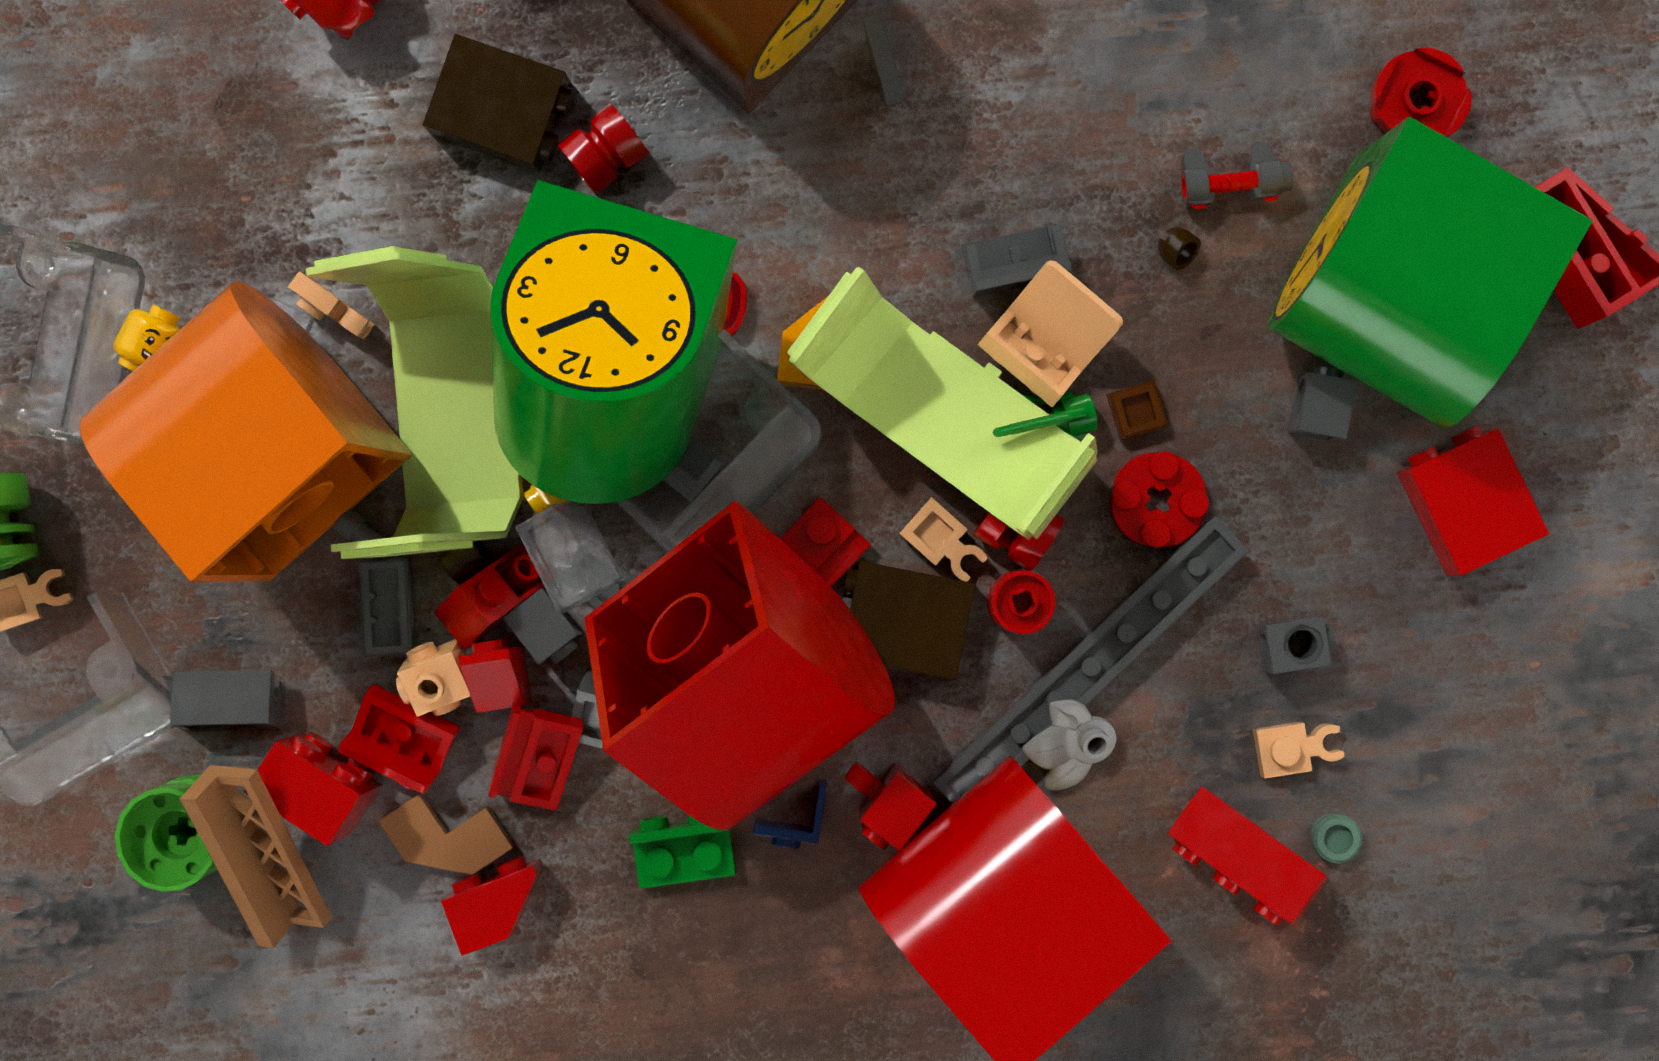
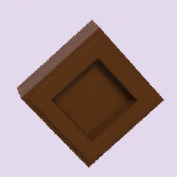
M1155 380L1106 395L1120 441L1168 427Z

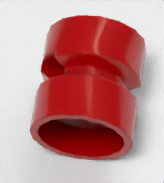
M611 103L593 116L590 122L591 131L589 133L577 129L557 144L560 151L596 196L617 180L616 167L620 166L625 169L634 167L649 155V151Z
M986 511L973 536L994 549L1004 546L1007 548V558L1024 569L1032 571L1056 538L1064 523V519L1056 514L1037 539L1031 536L1028 540Z
M1027 570L1009 571L997 577L989 587L986 598L988 613L993 621L1004 630L1018 634L1035 633L1045 627L1053 617L1056 605L1054 591L1049 582L1038 573Z

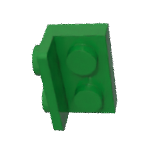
M688 814V821L669 823L668 816H657L639 820L640 828H634L629 833L630 844H633L639 889L736 875L731 830L713 829L698 822Z

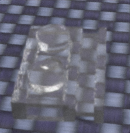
M569 500L561 504L556 503L515 526L557 612L561 614L604 592L605 588L614 583H620L624 580L586 503Z

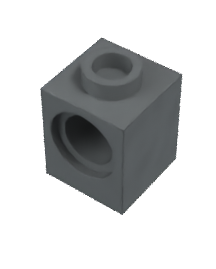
M1316 366L1314 373L1308 372L1299 376L1288 433L1332 442L1347 439L1358 381L1344 379V372L1340 369Z
M549 588L539 589L503 617L504 621L538 665L547 662L549 659L557 665L579 648L574 640L582 635L583 632Z
M1312 615L1256 624L1263 672L1277 674L1332 665L1330 653H1335L1336 641L1332 626L1330 624L1325 625L1324 616ZM1301 630L1308 639V647L1301 656L1294 657L1288 649V640L1292 633Z

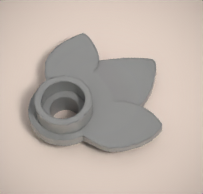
M1072 699L1051 702L1049 704V717L1052 726L1034 736L1022 748L1025 755L1032 762L1048 769L1045 775L1044 786L1049 790H1063L1081 782L1087 776L1092 764L1107 758L1116 745L1117 736L1113 726L1104 718L1091 716L1083 703ZM1099 737L1094 744L1088 746L1093 738Z

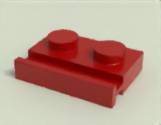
M821 496L780 538L831 587L871 546Z
M513 704L488 785V797L495 798L496 795L509 797L510 802L557 811L583 731V719L536 708L533 712L521 709V705Z

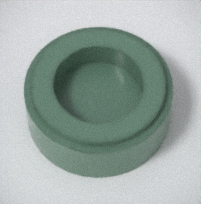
M1328 813L1322 815L1314 822L1310 831V842L1314 851L1323 859L1332 863H1344L1353 859L1358 854L1362 845V833L1357 823L1351 818L1340 813Z

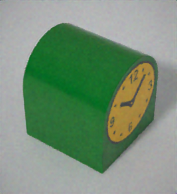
M1409 116L1358 154L1353 160L1290 271L1270 314L1268 329L1440 427H1452L1479 404L1509 366L1531 331L1593 220Z
M537 180L496 277L490 301L495 431L505 457L524 479L538 489L561 499L588 504L617 502L640 495L660 483L671 473L686 450L721 350L737 246L736 238Z

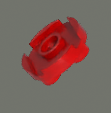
M1417 48L1414 51L1400 54L1391 59L1379 71L1373 82L1370 95V118L1374 124L1381 128L1384 134L1410 116L1443 136L1449 137L1462 126L1471 108L1472 94L1471 88L1467 90V82L1463 77L1465 71L1455 58L1435 48ZM1421 86L1428 89L1426 97L1432 101L1431 107L1423 106L1420 109L1416 108L1412 104L1413 100L1409 97V92H1416Z
M1167 451L1145 453L1129 460L1118 470L1111 485L1109 510L1113 523L1120 533L1131 542L1151 548L1175 546L1187 540L1201 525L1203 516L1209 506L1206 487L1197 469L1184 458ZM1154 487L1158 492L1165 489L1170 497H1168L1166 503L1169 507L1164 513L1158 508L1152 511L1147 509L1145 504L1150 500V496L1147 493L1150 488Z

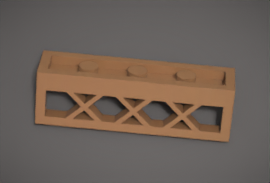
M210 765L182 795L180 801L258 946L275 948L293 924L324 928L332 917L258 770ZM236 786H244L250 799L238 791ZM256 824H258L260 827L266 830L269 836L262 832L260 829H258ZM275 861L278 862V863H279L280 865H282L283 867H285V868L287 869L288 873H287L286 871H284L282 868H280L279 866H277L276 863H275ZM294 898L303 903L306 908L298 907Z

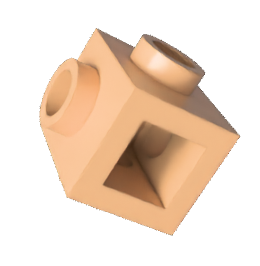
M456 639L437 647L434 642H427L406 653L408 658L405 659L397 672L396 686L405 704L411 703L417 717L433 711L434 716L446 714L461 705L460 700L470 697L458 657L467 654Z

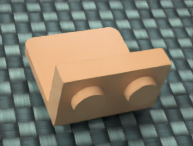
M1050 260L1043 265L1007 311L977 345L1025 384L1034 394L1053 407L1083 369L1121 328L1123 319L1115 310L1059 263Z

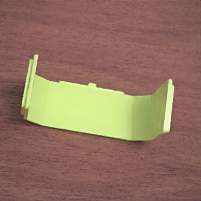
M395 246L314 261V267L306 268V277L367 285L389 320L400 440L413 454L402 464L406 509L393 537L331 544V552H340L341 559L389 557L473 548V542L506 538L524 498L522 476L505 457L495 431L490 301L493 286L480 265L447 260L446 255Z
M859 266L852 274L848 272L844 274L787 352L791 356L789 361L806 377L1028 540L1031 536L1037 539L1097 462L1096 439L1090 433L1080 442L1056 425L1014 435L995 437L993 430L997 427L1049 414L999 379L1003 372L990 362L984 368L933 331L929 334L912 322L881 296L867 273Z

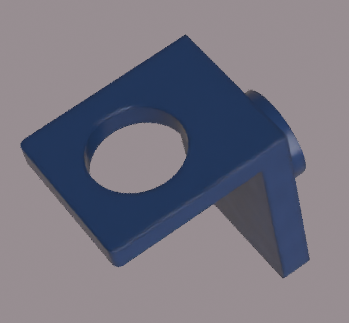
M820 779L813 827L755 819L753 834L772 837V845L798 849L801 846V841L818 844L827 780Z

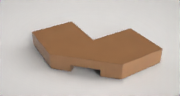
M419 793L378 821L405 862L473 875L515 846L489 806L448 832L422 793Z

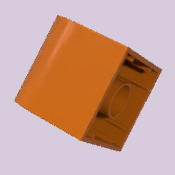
M233 281L90 409L81 418L79 424L85 447L101 473L190 582L271 581L328 531L343 513L353 509L413 455L314 338L272 300L250 285L240 281Z

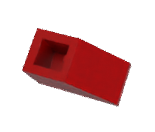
M521 543L459 585L436 609L434 614L461 647L466 650L471 644H474L504 622V616L539 589L545 588L553 581V578L525 544Z
M509 638L471 644L472 654L458 656L460 668L476 713L513 707V704L523 706L532 702L523 645L510 647Z
M521 856L497 866L499 874L481 881L479 873L451 884L453 892L443 898L441 903L461 956L508 939L516 930L542 872L543 865L540 859L526 863L525 857Z

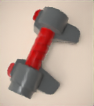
M1254 142L1248 170L1244 172L1213 175L1200 148L1187 151L1181 160V193L1183 202L1187 204L1188 208L1204 209L1214 201L1215 194L1221 192L1247 191L1251 201L1269 202L1277 200L1279 194H1282L1284 191H1291L1293 188L1291 163L1280 162V160L1274 161L1272 147L1266 142Z

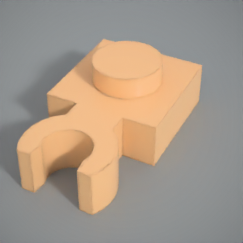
M300 271L288 286V288L301 296L296 305L319 321L326 314L363 340H365L375 326L365 316L354 310L350 305L312 278L306 277Z
M932 497L899 533L934 566L945 556L950 560L952 573L961 581L967 582L971 578L960 566L961 559L965 555L971 554L981 563L987 560V556L982 549L974 545H964L959 541L968 529Z
M48 570L38 578L37 583L32 585L26 572L1 579L0 632L42 619L43 616L39 608L40 604L46 603L52 606H62L71 602L74 599L72 593L56 597L49 590L52 580L65 576L64 570Z
M1303 722L1253 729L1260 777L1266 779L1312 771L1310 757L1313 756L1330 762L1344 758V751L1339 749L1326 751L1323 747L1324 737L1331 733L1340 732V726L1330 723L1320 724L1308 735H1306L1305 723Z

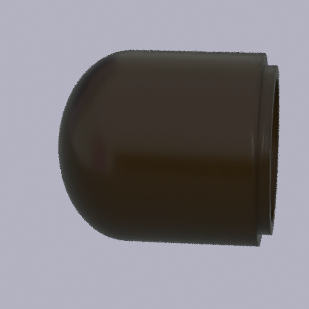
M481 541L473 542V548L444 551L439 555L438 561L450 577L461 585L487 566L489 554Z

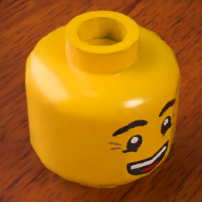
M155 304L152 305L149 312L141 309L131 310L113 343L114 351L120 355L117 363L134 371L181 329L176 326L180 317Z

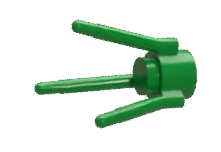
M1072 390L1067 391L1056 402L1055 405L1057 406L1050 408V415L997 427L993 430V435L995 437H1002L1056 425L1070 436L1082 442L1085 433L1097 431L1098 423L1095 407L1089 394L1074 396ZM1023 395L1035 405H1048L1038 395Z

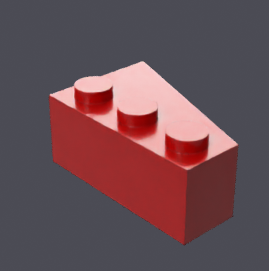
M1567 167L1534 186L1593 220L1553 290L1577 330L1609 317L1659 285V254L1646 243L1649 238L1638 228L1632 231L1611 213L1614 207L1570 168Z
M1203 786L1199 788L1167 833L1177 841L1172 850L1194 866H1197L1201 859L1217 870L1212 878L1214 881L1235 896L1243 889L1256 898L1258 902L1253 909L1277 927L1283 919L1296 926L1329 880L1320 870Z

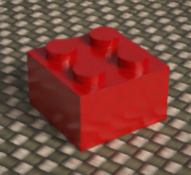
M309 732L307 736L301 733L277 740L257 770L280 816L326 846H330L352 834L382 787L381 783L372 778L375 772L371 768L356 764L351 758L346 762L331 752L334 748L333 744L313 732Z

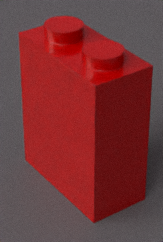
M1479 425L1467 428L1451 436L1454 445L1437 452L1435 446H1430L1407 457L1410 466L1396 472L1446 576H1462L1549 534L1499 428L1482 432Z

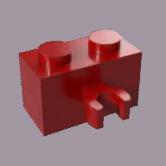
M857 761L844 775V779L867 796V799L859 808V817L862 822L861 827L863 828L861 832L883 850L891 844L900 852L937 804L933 794L896 764L892 765L881 780Z

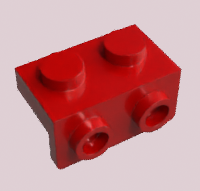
M373 684L365 693L352 730L341 741L338 752L351 758L362 767L371 768L395 780L404 788L413 789L424 794L442 773L460 726L440 716H434L432 712L417 717L411 703L405 704L400 696Z

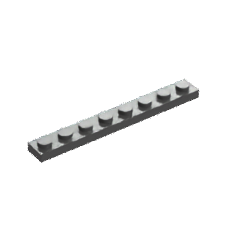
M1216 515L1212 516L932 781L934 785L954 804L1009 755L1022 767L1029 760L1022 750L1023 746L1034 736L1052 726L1049 717V704L1051 702L1072 699L1086 706L1247 554L1249 550Z

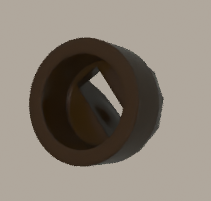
M1181 227L1169 228L1166 230L1169 234L1164 241L1161 238L1158 240V252L1164 262L1175 270H1181L1188 266L1197 256L1201 247V241L1189 230Z

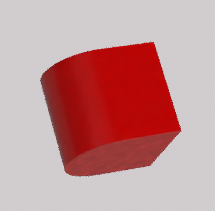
M737 500L733 501L584 618L603 751L689 816L713 829L729 830L888 716L895 707L894 690L888 672L872 641L854 614L831 586L811 566Z
M1011 755L1005 758L905 845L900 852L898 851L858 886L865 903L893 942L994 1061L1037 1060L1172 942L1169 936Z

